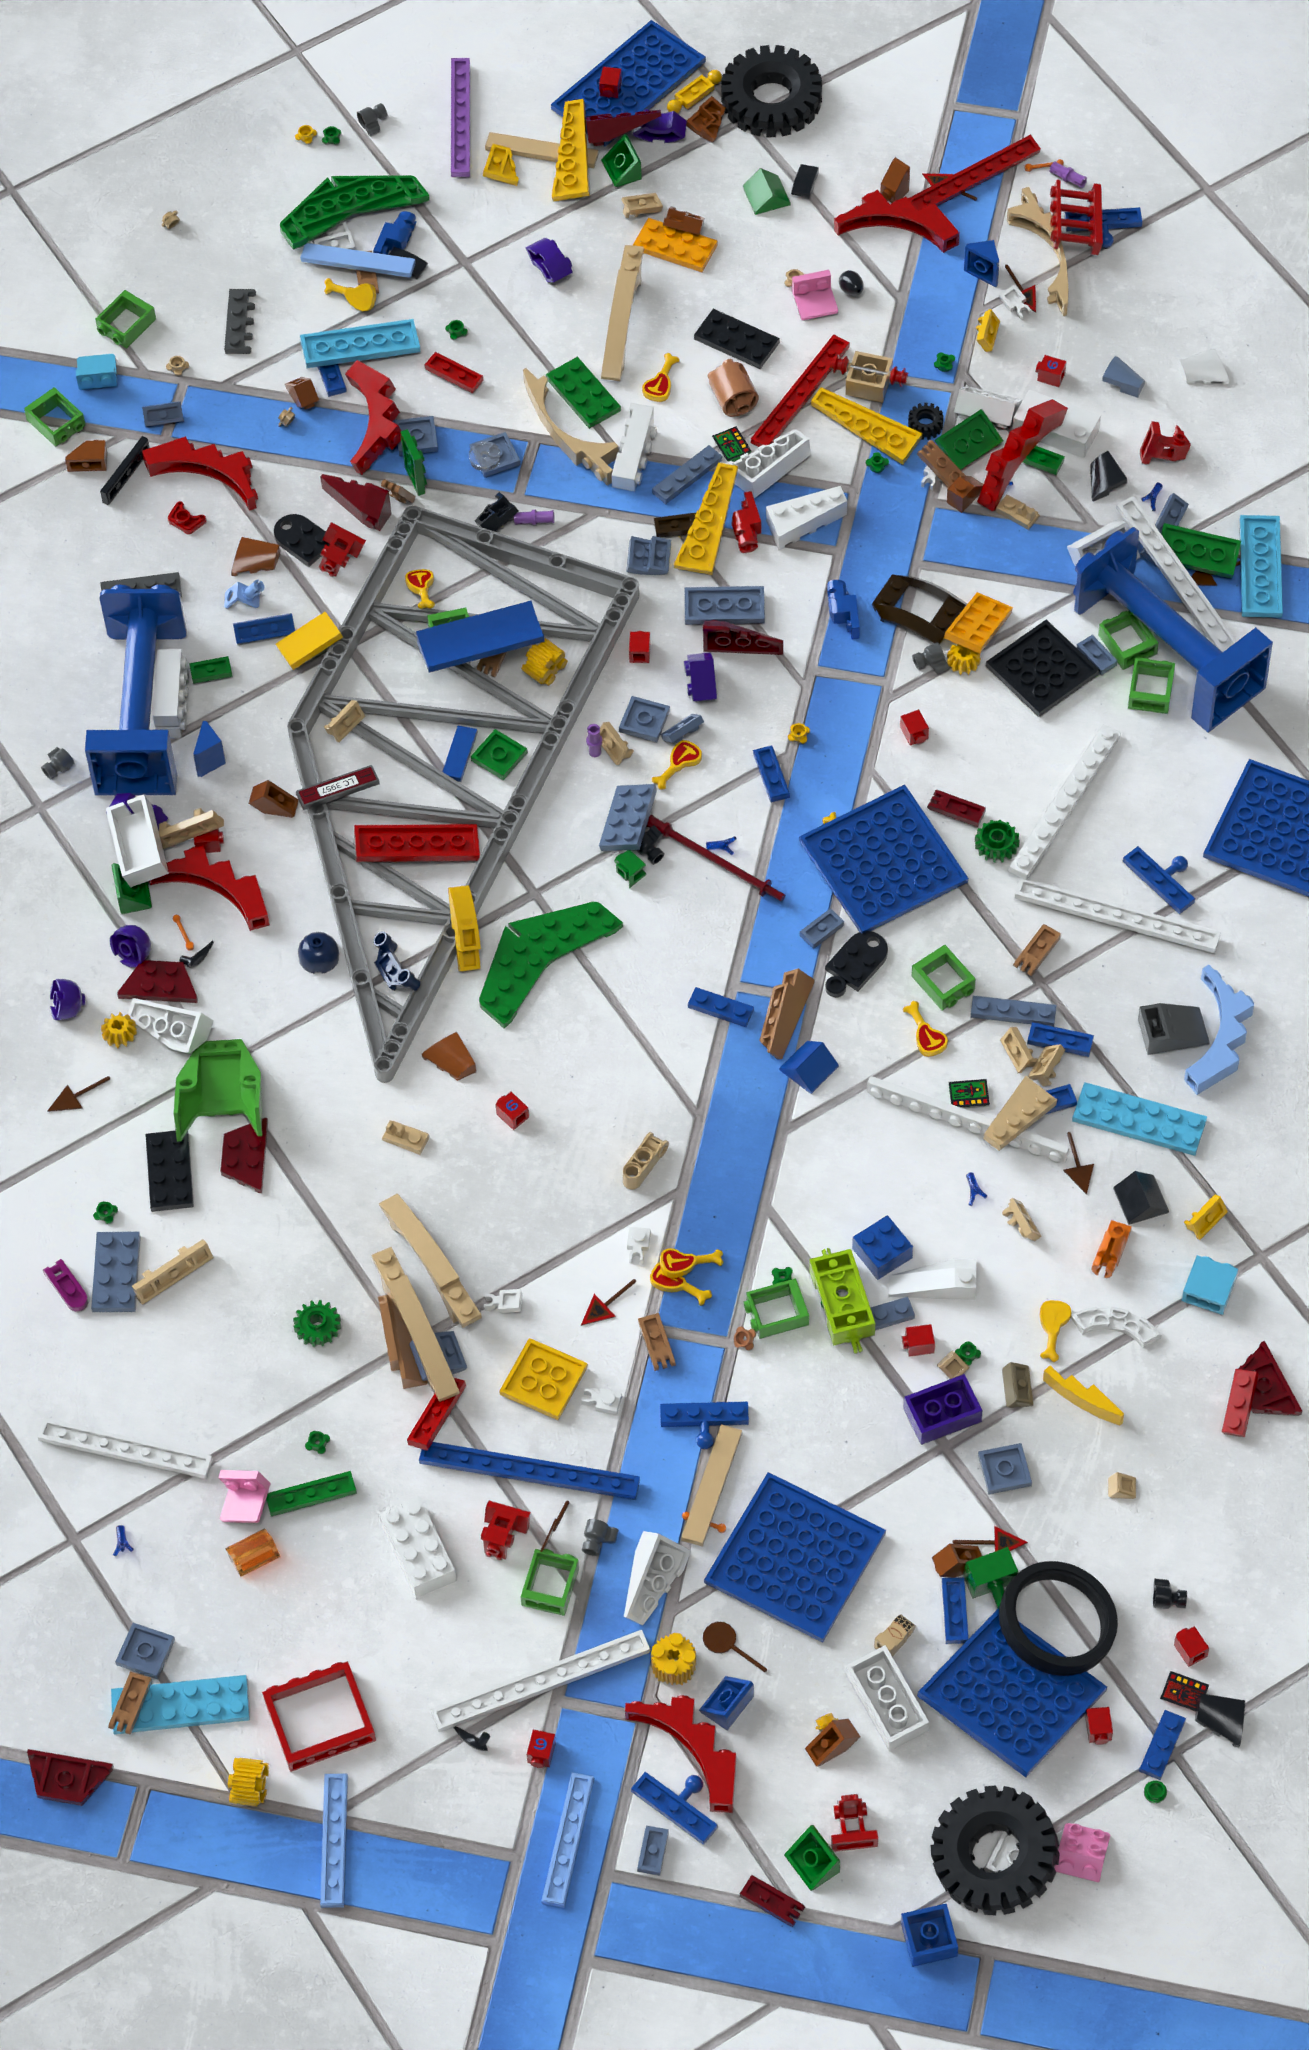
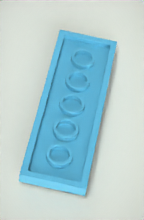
M414 319L300 335L306 368L420 352Z
M1240 515L1242 617L1282 618L1280 516Z
M1084 1082L1072 1121L1195 1156L1207 1116Z
M240 1675L153 1684L149 1688L132 1733L248 1721L250 1716L247 1676ZM123 1688L111 1689L112 1715ZM117 1722L116 1725H115V1728L113 1729V1733H114V1734H123V1733H125L127 1724H125V1727H124L123 1731H122V1732H119V1731H117V1726H118V1723H119V1722Z

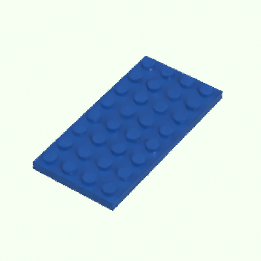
M650 20L551 104V110L563 117L565 102L583 99L585 102L586 118L587 116L611 114L613 117H616L617 114L625 112L635 115V112L645 111L646 109L650 110L706 62V56L653 20ZM603 67L621 69L622 83L618 98L600 96L599 82ZM612 139V140H610V141H607V142H604V145H603V146L606 147V146H607L608 144H610L614 139Z

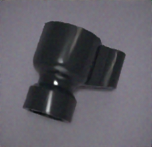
M655 825L644 833L640 849L636 850L642 856L647 855L648 860L653 865L661 861L665 854L660 848H656V844L661 840L663 834Z
M1154 1578L1153 1608L1169 1609L1172 1605H1175L1177 1608H1186L1187 1590L1175 1592L1170 1587L1169 1580Z

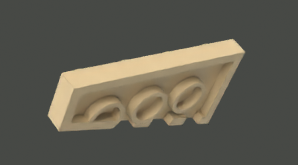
M1025 1076L988 1127L983 1139L1000 1151L1055 1107L1057 1099Z

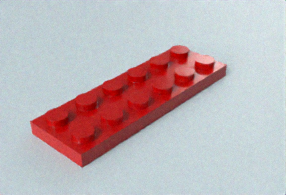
M477 824L354 825L356 862L478 861L480 858Z

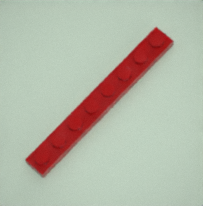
M1030 134L908 199L918 211L933 203L939 206L1040 153L1041 148Z
M834 334L751 437V444L760 447L774 443V439L781 435L832 370L830 369L832 358H836V355L839 354L841 359L849 349L850 342Z

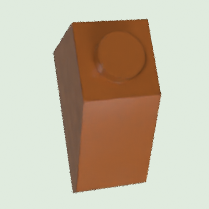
M896 157L892 160L880 187V193L887 201L893 203L895 200L903 198L909 192L910 166Z
M300 377L284 384L297 407L308 409L315 406L314 402L319 401L310 378Z
M105 440L85 441L65 457L67 471H106L108 452Z
M959 476L947 489V504L963 513L980 495L983 483L972 476Z
M267 780L253 787L248 804L264 814L292 818L295 816L299 800Z
M950 1543L935 1554L932 1560L935 1564V1570L940 1577L956 1578L963 1575L967 1561L981 1557L982 1554L978 1546Z
M849 1719L832 1720L805 1747V1750L816 1767H819L846 1752L861 1736Z

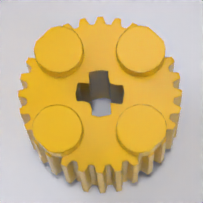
M544 638L545 642L532 645L529 651L526 652L528 660L525 665H522L521 669L540 684L545 683L549 686L554 682L555 674L565 668L568 660L564 658L565 653L562 649Z
M680 1633L669 1634V1637L665 1635L664 1639L661 1637L660 1641L657 1640V1644H654L651 1651V1666L655 1678H658V1681H666V1684L670 1682L671 1685L676 1683V1685L680 1684L681 1686L683 1682L687 1683V1680H691V1675L694 1674L697 1665L696 1651L693 1643H690L689 1639L686 1640V1637H683Z
M234 1758V1774H229L228 1788H232L229 1795V1803L258 1806L260 1803H264L267 1795L265 1786L266 1776L269 1777V1763H264L263 1760Z

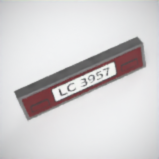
M369 765L297 790L296 796L304 811L379 785L380 783L373 766Z

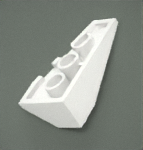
M133 998L128 1012L136 1025L172 1050L189 1054L207 1041L214 1021L199 1012Z
M951 1259L889 1276L888 1297L975 1300L976 1259Z
M643 1531L634 1555L624 1617L639 1625H644L658 1606L659 1599L664 1593H668L671 1589V1583L684 1571L691 1550L659 1533Z

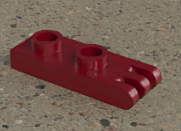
M935 790L934 796H932L927 806L931 811L975 827L979 826L986 812V807L940 790Z
M753 1875L750 1876L740 1892L741 1898L791 1927L796 1922L789 1915L795 1919H798L801 1915L794 1908L802 1912L805 1909L802 1903Z

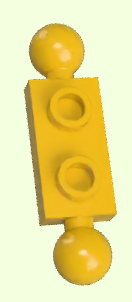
M711 70L707 78L700 75L675 94V99L668 102L667 110L669 112L675 111L678 114L682 106L686 109L692 107L715 90V85L721 82V72Z

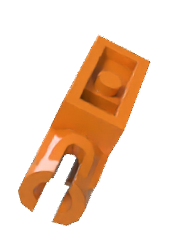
M1111 1220L1091 1268L1093 1273L1098 1276L1101 1267L1105 1266L1106 1273L1104 1278L1112 1276L1120 1262L1132 1226Z

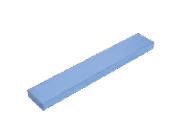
M310 243L305 244L300 257L301 262L411 278L416 264L413 258Z
M571 1773L542 1896V1904L565 1908L594 1783V1776Z
M348 1774L324 1775L321 1908L344 1907Z

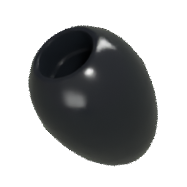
M847 270L840 275L839 286L843 292L851 296H858L862 293L864 284L858 273Z

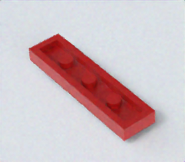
M454 1378L460 1392L458 1395L439 1402L434 1393L407 1438L409 1446L428 1451L466 1387L464 1380Z

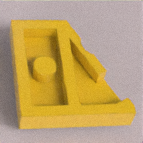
M492 144L483 171L484 177L515 186L518 185L519 178L516 176V167L512 160L511 148Z

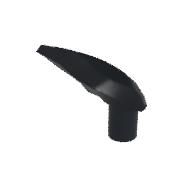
M213 940L191 958L182 955L179 962H183V964L190 968L198 965L207 956L214 943Z
M457 1726L453 1727L468 1745L477 1750L488 1751L486 1744L490 1739V1735L487 1732H483L480 1738H477L475 1735Z

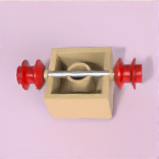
M855 351L852 363H849L847 356L844 359H840L839 354L831 360L830 369H833V373L840 370L841 374L844 375L847 370L849 371L846 378L845 395L883 403L889 383L893 386L897 382L902 387L908 380L906 368L902 371H898L897 366L893 368V358Z

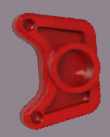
M178 501L168 515V522L185 534H192L206 523V516L191 515L188 510L184 509V503Z

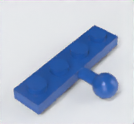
M1140 207L1102 210V247L1108 248L1114 242L1109 229L1142 227ZM1065 212L1064 215L1065 219L1086 222L1090 220V217H1087L1086 214ZM1066 227V232H1068V231H1085V230H1087V229Z
M1139 846L1123 857V863L1178 914H1181L1195 903V898L1171 877L1175 872H1183L1187 869L1188 861L1185 857L1176 856L1172 860V865L1166 870L1160 867Z
M748 1401L660 1404L661 1427L700 1426L701 1433L697 1436V1445L701 1449H709L714 1443V1438L709 1433V1426H721V1424L749 1425Z
M644 1772L631 1788L633 1794L703 1845L718 1828V1824L686 1802L692 1793H698L703 1788V1780L697 1775H691L686 1779L685 1789L679 1796L647 1772Z

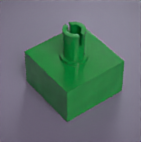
M1008 1547L967 1561L963 1571V1577L972 1599L991 1592L997 1609L1000 1608L1001 1599L1005 1591L1004 1587H1007L1010 1581L1018 1574V1569Z

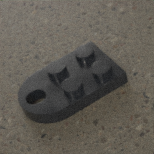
M299 514L286 515L279 519L274 526L276 543L308 567L321 557L320 554L324 546L330 545L322 540L326 531L305 516ZM284 525L292 526L290 529L287 530L282 529V526Z
M872 931L858 932L825 965V970L833 976L842 977L848 986L859 992L886 961L888 955L887 943L878 933ZM876 941L879 945L871 947L868 945V942Z

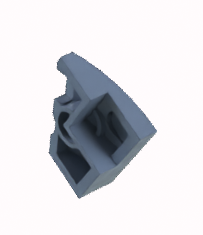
M1114 356L1102 377L1103 382L1119 386L1120 392L1137 398L1145 384V380L1117 356Z

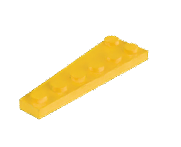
M583 99L567 101L564 105L560 133L561 141L558 147L559 155L558 162H556V176L554 177L552 189L553 202L590 196L585 102Z
M820 387L811 400L813 407L902 465L922 439L921 432Z
M718 463L708 485V490L702 499L701 506L696 512L694 522L689 528L686 540L682 544L674 562V568L713 575L738 466Z

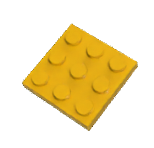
M529 1338L499 1393L501 1396L559 1420L588 1368V1363Z

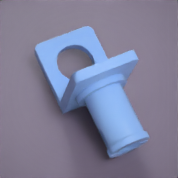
M257 579L250 586L237 582L225 592L224 607L228 609L238 600L258 608L260 592L265 588L263 582ZM233 592V597L229 601L230 595Z

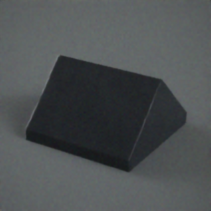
M1134 1171L1113 1187L1128 1225L1169 1213L1154 1175Z

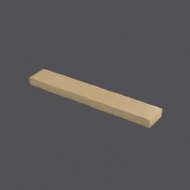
M489 132L485 145L486 151H490L494 143L511 148L512 155L558 162L559 143ZM587 148L588 167L595 168L599 152L596 149Z
M721 1424L681 1541L703 1547L742 1436V1430Z

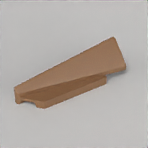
M799 968L784 972L782 984L773 987L760 1037V1042L768 1049L767 1052L777 1059H782L814 984V979Z
M388 1295L378 1296L391 1371L400 1370L403 1389L427 1385L428 1381H422L409 1345L412 1338L401 1314Z

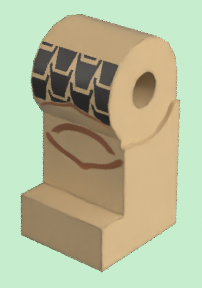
M900 1614L883 1633L880 1632L875 1638L874 1648L879 1649L886 1645L893 1657L911 1636L916 1625Z

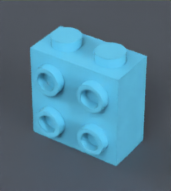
M1197 1255L1183 1290L1182 1301L1223 1315L1237 1279L1238 1269L1234 1268L1231 1264H1222L1210 1257Z

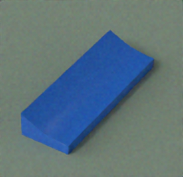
M532 600L416 631L418 647L429 673L545 642Z

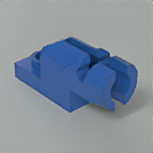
M403 211L400 212L393 224L385 222L373 253L388 255L389 250L391 251L393 247L404 250L417 222L415 221V214Z
M831 580L827 583L830 617L834 623H846L847 632L851 631V639H859L860 626L856 595L848 594L844 581Z

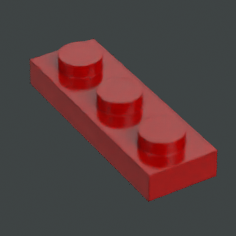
M437 352L424 364L425 370L471 393H474L484 381L483 375Z
M1235 1369L1222 1428L1223 1434L1245 1437L1259 1375L1257 1372Z

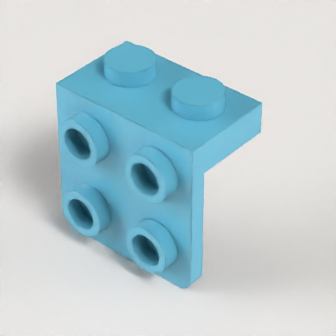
M103 354L78 357L76 378L79 390L117 386L115 355Z

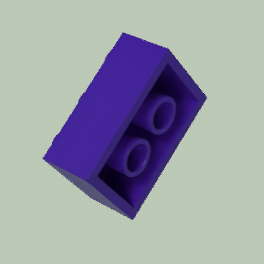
M965 1374L904 1397L903 1409L921 1445L982 1422L983 1410Z

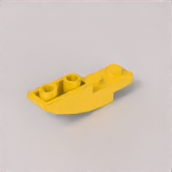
M469 885L449 887L451 924L455 932L458 971L481 969L479 949H481L480 937Z

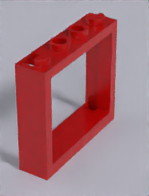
M348 1661L344 1663L337 1662L331 1665L330 1668L322 1671H312L308 1676L293 1678L286 1684L274 1685L262 1692L290 1772L376 1741L375 1732ZM346 1676L364 1727L291 1753L273 1702Z

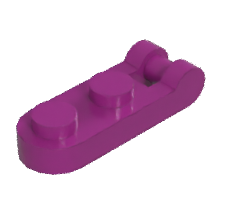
M62 1259L56 1261L54 1266L46 1267L42 1270L45 1277L50 1281L70 1310L77 1312L87 1307L88 1297L86 1292Z

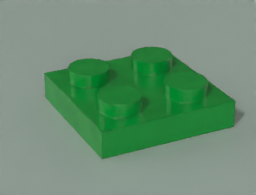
M494 729L471 755V761L504 780L528 753V750L525 746Z

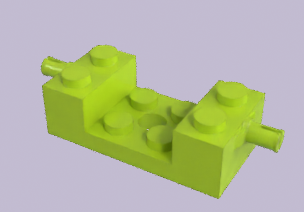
M827 1248V1253L826 1249H823L821 1251L823 1256L809 1259V1272L815 1289H818L827 1317V1328L832 1344L834 1346L851 1342L854 1353L857 1354L858 1351L861 1353L863 1349L860 1340L875 1335V1321L852 1250L848 1249L831 1254L830 1248ZM844 1289L848 1292V1295L840 1297L836 1292Z

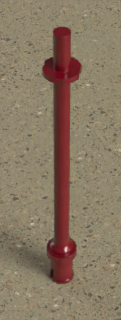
M654 815L649 816L646 827L651 828L655 825L662 832V838L670 837L759 888L760 896L763 897L769 894L781 902L784 900L786 895L771 887L772 881L770 879L765 882L759 880L674 831L672 824L669 822L665 823L654 817Z

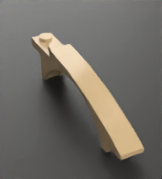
M1029 187L1022 188V205L1008 208V224L1032 231L1053 248V242H1051L1053 227L1050 226L1051 213L1044 214L1043 208L1037 204L1036 194H1032ZM1060 241L1058 249H1053L1059 260L1060 270L1054 282L1048 287L1050 295L1047 297L1048 304L1057 303L1062 315L1067 316V263L1062 242Z
M625 245L613 296L601 379L620 381L622 371H624L631 307L637 286H641L642 281L641 264L644 254V247Z
M527 368L523 369L524 384L528 396L540 421L555 443L576 466L583 463L587 469L594 472L599 481H603L607 486L611 484L613 469L608 465L616 460L617 453L619 452L618 445L615 442L594 443L583 441L559 429L552 422L545 409V399L549 391L546 387L548 379L545 376L537 379Z
M395 1194L380 1202L379 1206L390 1221L391 1228L399 1232L407 1240L425 1266L445 1304L452 1322L458 1321L462 1328L481 1319L480 1311L461 1284L459 1276L398 1194Z
M392 1247L372 1254V1260L381 1277L383 1290L392 1299L401 1314L417 1349L429 1384L439 1402L460 1394L425 1312Z

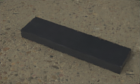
M142 436L100 490L102 503L109 505L143 461L142 450L150 448L148 438Z

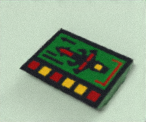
M737 426L712 436L727 461L732 460V462L740 459V456L746 453L749 455L751 452Z
M986 1079L949 1082L950 1102L952 1105L957 1107L990 1105Z

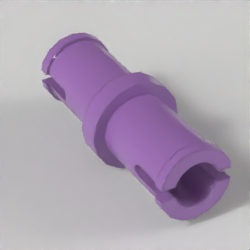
M1056 161L1050 166L1051 170L1049 172L1063 178V181L1071 182L1080 188L1085 186L1087 177L1075 172L1073 168H1067Z
M535 509L531 512H518L514 515L515 525L531 523L532 525H537V523H554L555 521L554 510L536 511Z
M590 724L587 727L588 736L586 743L589 746V755L598 757L601 755L602 745L600 727L597 724Z

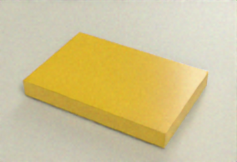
M323 612L275 645L294 670L343 638L328 614Z

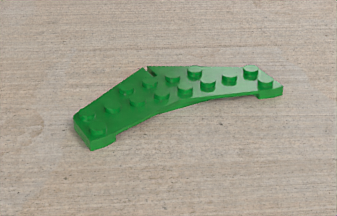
M412 175L331 176V181L327 177L280 222V232L294 250L307 244L353 214L414 204L418 205L429 201V194L418 179Z
M589 902L508 923L509 928L505 926L479 997L480 1008L501 1027L506 1028L517 1015V1010L545 968L561 956L603 936L607 938L617 933L623 927V922L601 903Z

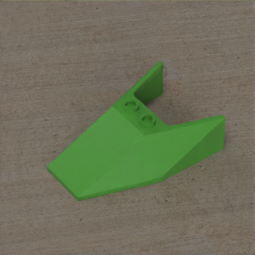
M242 1039L205 1041L193 1051L176 1077L173 1112L177 1141H182L197 1117L225 1114H245L257 1136H262L261 1072Z

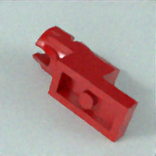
M752 491L744 492V501H741L742 509L733 513L731 522L741 553H750L758 548L757 534H761V519Z

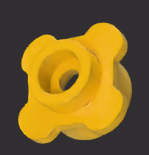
M303 125L299 127L295 139L310 144L313 137L317 135V131L309 125Z
M801 723L791 725L788 740L797 741L802 744L806 743L807 734L810 733L809 727Z
M832 1713L826 1714L815 1720L818 1725L815 1728L823 1730L832 1720H838V1718H834Z

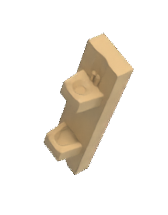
M199 808L194 810L193 818L172 826L166 821L160 823L159 835L162 848H168L223 827L224 819L213 810L204 812Z
M202 1239L188 1249L183 1246L177 1250L179 1252L178 1256L154 1272L148 1269L142 1273L144 1278L132 1285L138 1301L142 1305L213 1259L208 1244Z

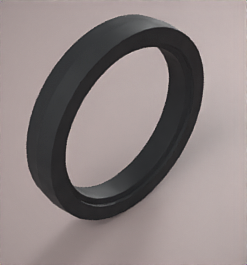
M1044 1561L1024 1568L1006 1587L999 1608L1001 1630L1011 1649L1030 1666L1052 1675H1077L1092 1669L1108 1654L1117 1633V1612L1108 1591L1093 1575L1065 1562ZM1056 1580L1080 1590L1092 1602L1100 1619L1101 1632L1097 1645L1087 1653L1073 1657L1053 1655L1037 1647L1024 1634L1017 1619L1016 1601L1022 1589L1037 1581Z

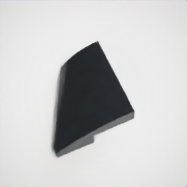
M1109 451L1099 455L1090 464L1091 498L1093 502L1108 496L1109 490L1127 483V477Z
M500 492L495 495L498 500L495 503L488 504L475 520L479 527L495 532L519 512L515 505L510 503Z
M1201 1693L1196 1700L1195 1721L1203 1727L1210 1728L1217 1736L1220 1737L1222 1735L1233 1742L1232 1746L1239 1748L1243 1731L1245 1700Z

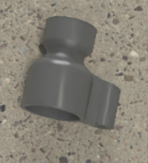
M382 103L375 105L373 109L366 107L357 112L358 121L366 129L369 136L380 132L377 119H383L388 116L387 110Z
M938 642L927 646L923 653L918 652L912 655L913 662L918 670L925 667L926 664H930L937 674L949 670L943 650Z
M56 747L47 754L51 762L45 763L41 766V769L51 780L57 775L58 771L65 772L75 763L65 749Z
M587 1520L584 1536L587 1540L583 1543L582 1552L592 1556L599 1555L601 1547L599 1543H615L619 1529L610 1527L601 1520Z

